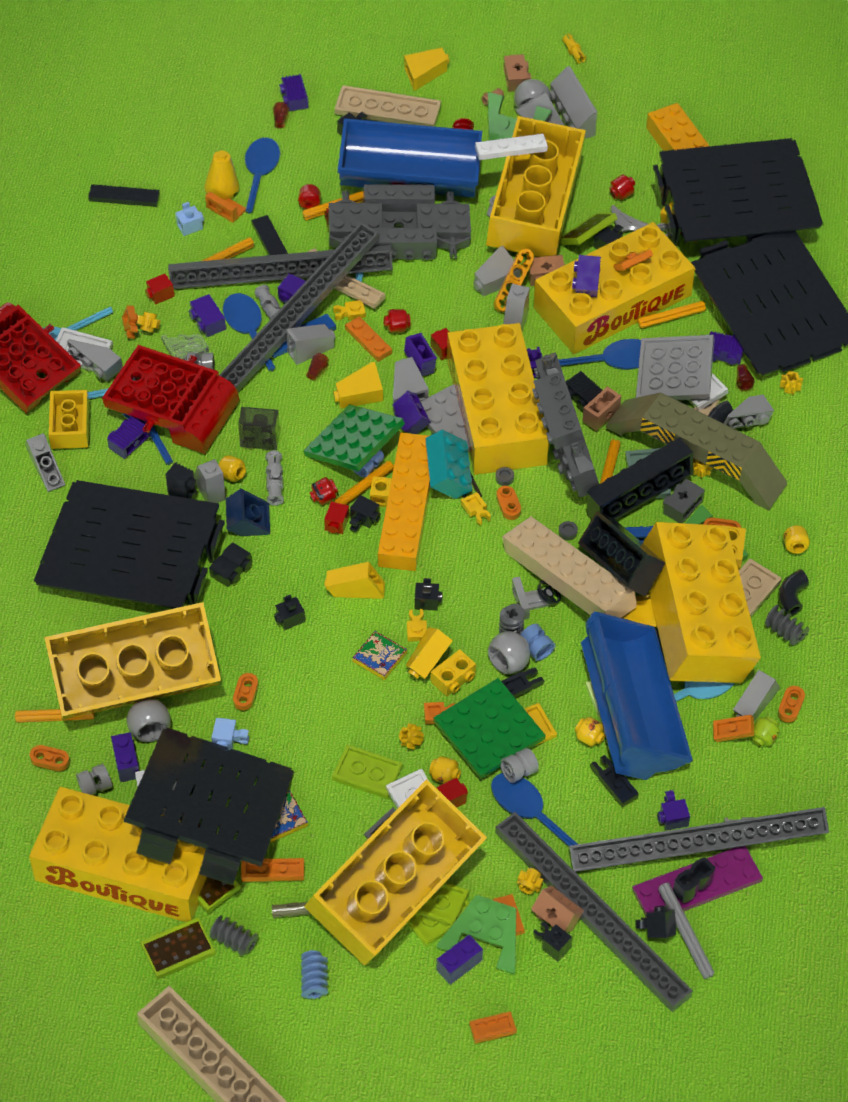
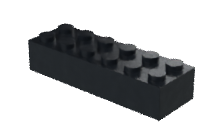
M679 437L674 441H670L661 449L653 451L649 456L639 459L630 467L622 469L613 477L607 478L601 484L591 487L586 492L588 515L592 519L596 511H599L617 520L693 475V451Z
M596 511L578 542L582 548L623 585L643 596H646L647 592L652 588L653 582L665 564L662 559L619 522L599 511Z

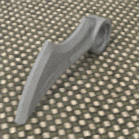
M614 205L611 206V213H616L618 218L614 221L615 224L624 227L621 232L636 231L648 225V223L626 215ZM665 223L658 224L657 226L660 230L666 231L667 234L665 235L670 239L671 235L668 225Z

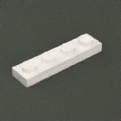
M544 134L475 142V149L479 160L545 152L548 148Z

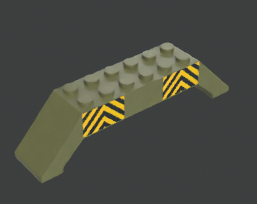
M661 392L624 400L606 424L607 429L621 436L627 432L641 431L665 444L680 437L693 451V458L738 480L752 497L753 503L770 511L787 486L788 482L759 441Z

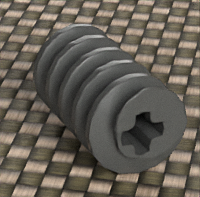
M511 604L501 610L499 633L512 631L520 635L523 632L525 612L520 605Z
M775 605L768 613L765 621L766 627H771L773 632L783 636L784 640L789 641L791 645L798 644L805 638L810 628L806 627L803 630V622L796 625L797 618L790 620L791 613L784 616L785 609L783 608L778 612L779 605Z
M220 915L210 930V937L217 939L219 943H224L226 947H231V950L238 951V954L241 956L247 955L254 948L258 934L255 933L250 937V929L243 933V925L236 929V921L230 925V918L227 917L223 921V916Z

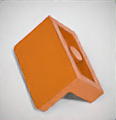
M208 192L205 195L206 208L232 223L246 212L245 207L231 199L224 200L212 192Z

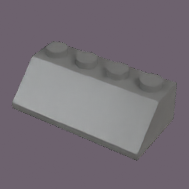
M568 66L550 83V100L554 102L556 111L560 112L564 124H567L569 127L586 130L585 139L593 137L596 132L597 111L571 67Z

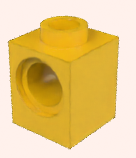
M373 476L370 500L378 503L379 507L387 506L392 478Z

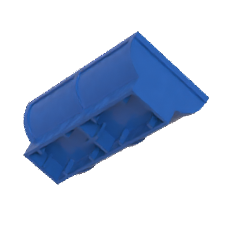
M344 118L338 163L340 185L363 188L364 185H393V183L434 185L435 194L446 195L450 191V195L453 192L454 196L475 198L480 165L475 142H482V131Z
M594 611L585 624L588 636L581 642L616 774L647 780L656 772L670 771L692 762L693 759L655 628Z

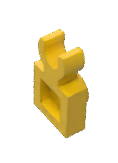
M360 300L345 302V307L339 305L333 307V313H336L335 320H342L344 317H347L348 320H353L358 316L366 318L365 308Z
M477 492L461 499L462 507L470 517L476 516V522L479 525H482L481 517L487 518L488 521L491 520L490 512L487 511V505Z
M420 609L418 616L413 615V611L409 610L410 621H407L408 642L420 641L427 630L426 620L422 621L424 618L423 609Z

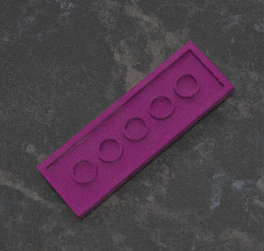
M746 846L735 847L707 858L716 867L713 882L709 887L698 891L697 895L688 902L682 903L678 898L677 900L683 911H687L763 881V877ZM692 864L632 886V891L645 917H647L646 912L654 910L655 906H667L659 891V886L669 883L673 890L676 877L682 871L690 869Z

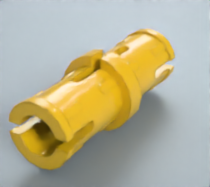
M568 34V37L565 35L562 41L567 46L569 54L573 55L578 64H581L580 60L582 63L585 62L586 56L582 52L580 44L575 42L571 34Z

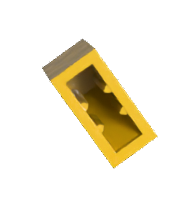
M443 48L404 56V69L414 91L447 71V64H449V56L445 54Z
M375 362L369 363L336 383V391H333L335 402L339 403L340 409L347 407L349 404L359 406L383 401V388Z
M369 562L327 571L324 584L326 590L333 597L384 598L385 581Z
M428 627L405 665L410 669L408 673L416 679L419 677L425 679L453 640L439 629Z

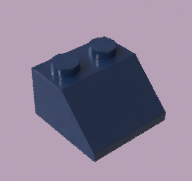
M240 488L226 498L227 530L239 536L269 535V503Z

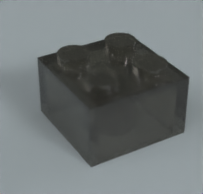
M241 407L238 422L240 447L277 450L280 436L279 410Z

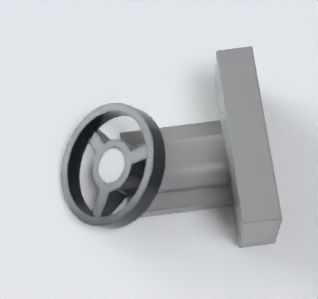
M520 577L512 578L513 595L516 604L524 609V620L529 619L530 610L547 607L549 604L556 605L561 600L560 592L545 581H541L537 585V590L524 592ZM541 584L548 585V587L541 589ZM551 588L554 590V592H555L556 595H557V601H556L555 598L553 597L554 594H553Z

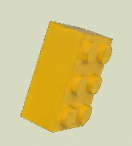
M87 390L50 391L49 441L51 449L88 447L90 403Z

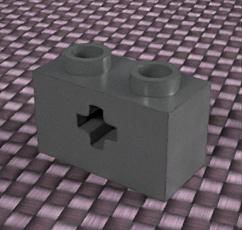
M685 479L682 484L679 483L675 487L674 493L671 496L668 495L665 498L663 514L677 523H684L703 502L705 490L690 480Z

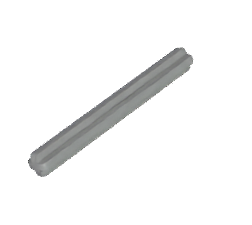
M664 883L660 885L659 891L668 909H675L676 925L703 978L708 979L712 977L714 970L670 884Z

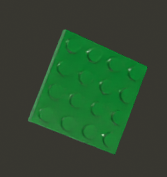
M349 404L303 452L306 457L360 471L405 423L403 418Z
M499 678L433 717V722L480 780L500 768L503 758L515 755L516 752L522 749H530L546 738L545 733Z

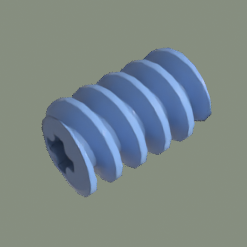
M314 950L302 953L301 996L307 999H315L327 995L328 989L325 987L328 986V981H326L328 978L326 973L328 970L326 965L328 958L322 956V953Z

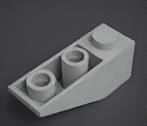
M71 339L67 340L69 353L73 357H78L82 364L87 368L90 367L99 378L102 377L109 381L123 368L121 358L108 347Z
M764 395L751 396L727 416L724 424L733 429L759 424L763 425L768 423L774 409Z
M44 433L27 439L25 446L47 492L65 486Z

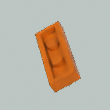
M360 316L345 324V330L377 362L392 354V348Z
M304 858L264 859L262 866L242 861L241 880L242 882L304 880Z

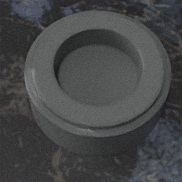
M508 467L499 468L496 471V482L501 486L511 485L514 481L513 470Z
M565 521L560 524L559 536L562 539L569 541L576 538L578 527L575 523Z

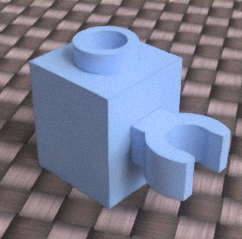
M189 202L182 204L183 210L176 212L175 215L176 224L183 236L202 230V222L204 221L202 212H198L195 206L190 207Z
M216 718L212 742L231 750L234 747L235 741L241 744H248L249 730H237L236 720Z

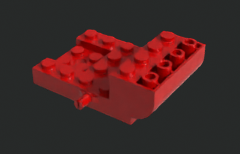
M6 302L0 306V388L27 414L40 404V400L49 394L50 391H53L64 381L67 383L78 375L81 365L49 335L50 332L55 330L52 324L43 329L19 304L15 306L12 303ZM37 373H45L47 377L39 378Z
M137 345L102 397L104 407L147 421L142 428L144 432L147 431L149 433L154 425L167 428L170 431L172 443L203 454L207 452L240 399L236 387L227 379L219 376V371L195 364L197 361L196 356L190 355L186 361L141 345ZM141 377V379L137 381L133 380V378Z

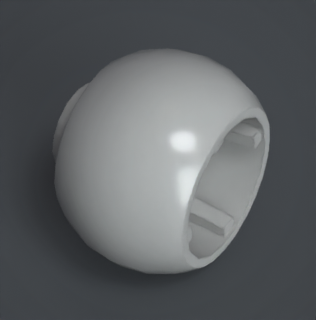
M528 79L521 82L514 93L516 107L518 108L543 92H546L549 99H551L547 85L537 79Z
M501 632L489 643L488 656L497 670L504 674H514L521 671L528 664L530 659L529 644L523 636L516 632Z
M145 699L135 703L127 715L129 731L136 739L142 742L158 740L162 729L169 728L171 723L167 707L155 699Z

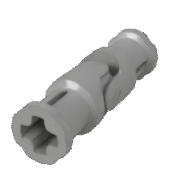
M262 285L257 287L254 293L260 299L262 308L271 320L281 308L276 298L271 295L269 287Z
M273 450L266 453V460L268 461L266 467V486L269 491L267 503L277 506L284 502V497L282 496L283 467L281 466L282 453Z

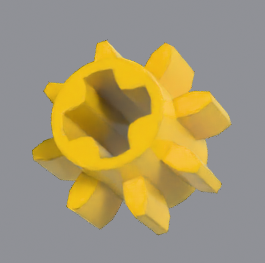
M144 311L143 316L138 315L137 324L141 325V330L153 332L154 328L159 329L161 320L156 319L157 314Z
M788 371L786 375L782 374L780 387L784 389L785 393L794 394L797 390L801 391L803 378H799L796 372Z
M693 458V475L701 478L706 475L710 476L713 468Z
M408 723L407 728L402 727L399 733L401 745L409 749H415V745H421L424 739L423 732L421 731L422 728Z
M528 868L526 872L521 870L516 883L520 884L519 889L522 892L533 894L534 890L536 892L540 891L543 879L540 878L541 874L539 871Z

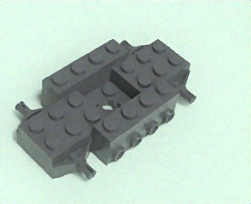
M364 185L363 203L349 200V191H346V196L345 191H342V200L336 203H329L328 206L329 246L337 248L362 222L379 235V240L373 246L391 245L392 260L435 259L436 248L450 250V258L453 259L454 253L455 259L457 258V249L470 246L469 204H461L454 201V193L451 192L450 195V191L446 193L447 201L434 204V185Z
M555 352L535 360L537 368H534L537 380H534L535 388L532 390L535 399L540 400L537 406L540 414L544 413L545 417L541 419L544 428L550 431L546 434L549 443L555 446V449H553L555 459H560L561 463L557 464L560 474H564L566 480H570L573 491H578L579 497L587 495L586 492L591 487L599 485V481Z

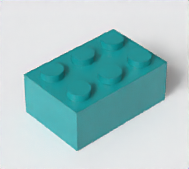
M443 429L425 438L431 488L454 499L472 491L467 441Z

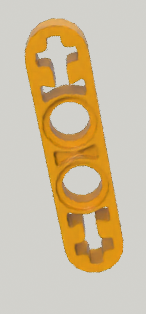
M523 249L517 253L494 300V308L498 312H505L506 306L500 307L501 303L499 302L505 296L508 297L509 292L506 290V285L509 283L522 285L534 259L531 250ZM527 254L526 258L528 260L524 261L521 265L520 263L523 260V256L521 255ZM515 268L521 270V277L514 276L513 270Z

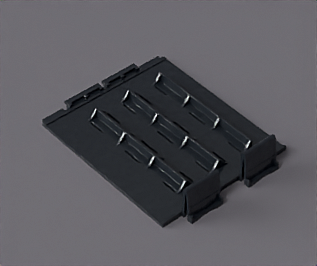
M788 138L659 151L662 163L660 171L658 165H653V171L655 172V183L662 206L665 205L667 225L673 244L675 246L678 245L681 231L684 242L687 243L690 241L821 228L823 221L803 159L799 156L800 152L796 140ZM669 190L674 204L672 210L669 205H666Z
M796 231L747 235L746 238L748 240L746 244L734 248L728 247V242L725 240L716 245L700 249L699 253L701 256L699 260L691 262L695 267L697 277L755 368L756 373L764 376L779 369L783 373L811 363V358L813 361H817L842 352V344L844 346L848 345V312Z
M79 480L72 482L66 497L69 501L63 503L34 578L36 585L173 609L184 607L187 596L190 605L200 602L206 585L208 568L203 567L200 572L198 565L204 548L209 563L214 562L222 539L223 526L225 525V520H219L217 525L215 519L219 503Z
M163 728L123 821L143 828L136 854L171 864L177 842L181 840L206 849L199 871L200 875L233 885L241 860L262 866L294 771L291 770L292 768L271 761L268 763L265 759L235 749L228 750L225 746L195 736L188 737V734L170 728ZM175 781H177L174 790H172ZM193 786H194L195 789H194V791H193L192 796H190L191 791H192ZM213 792L210 802H208L209 796ZM231 798L228 807H226L228 799ZM246 804H248L246 813H243L244 810H245Z

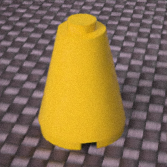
M221 150L213 155L205 181V192H212L224 200L234 197V194L239 192V182L230 154Z

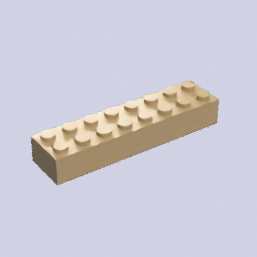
M532 516L502 536L505 553L591 615L596 611L622 618L637 607L635 591L628 589L610 572Z
M170 986L137 1013L139 1025L216 1102H286Z

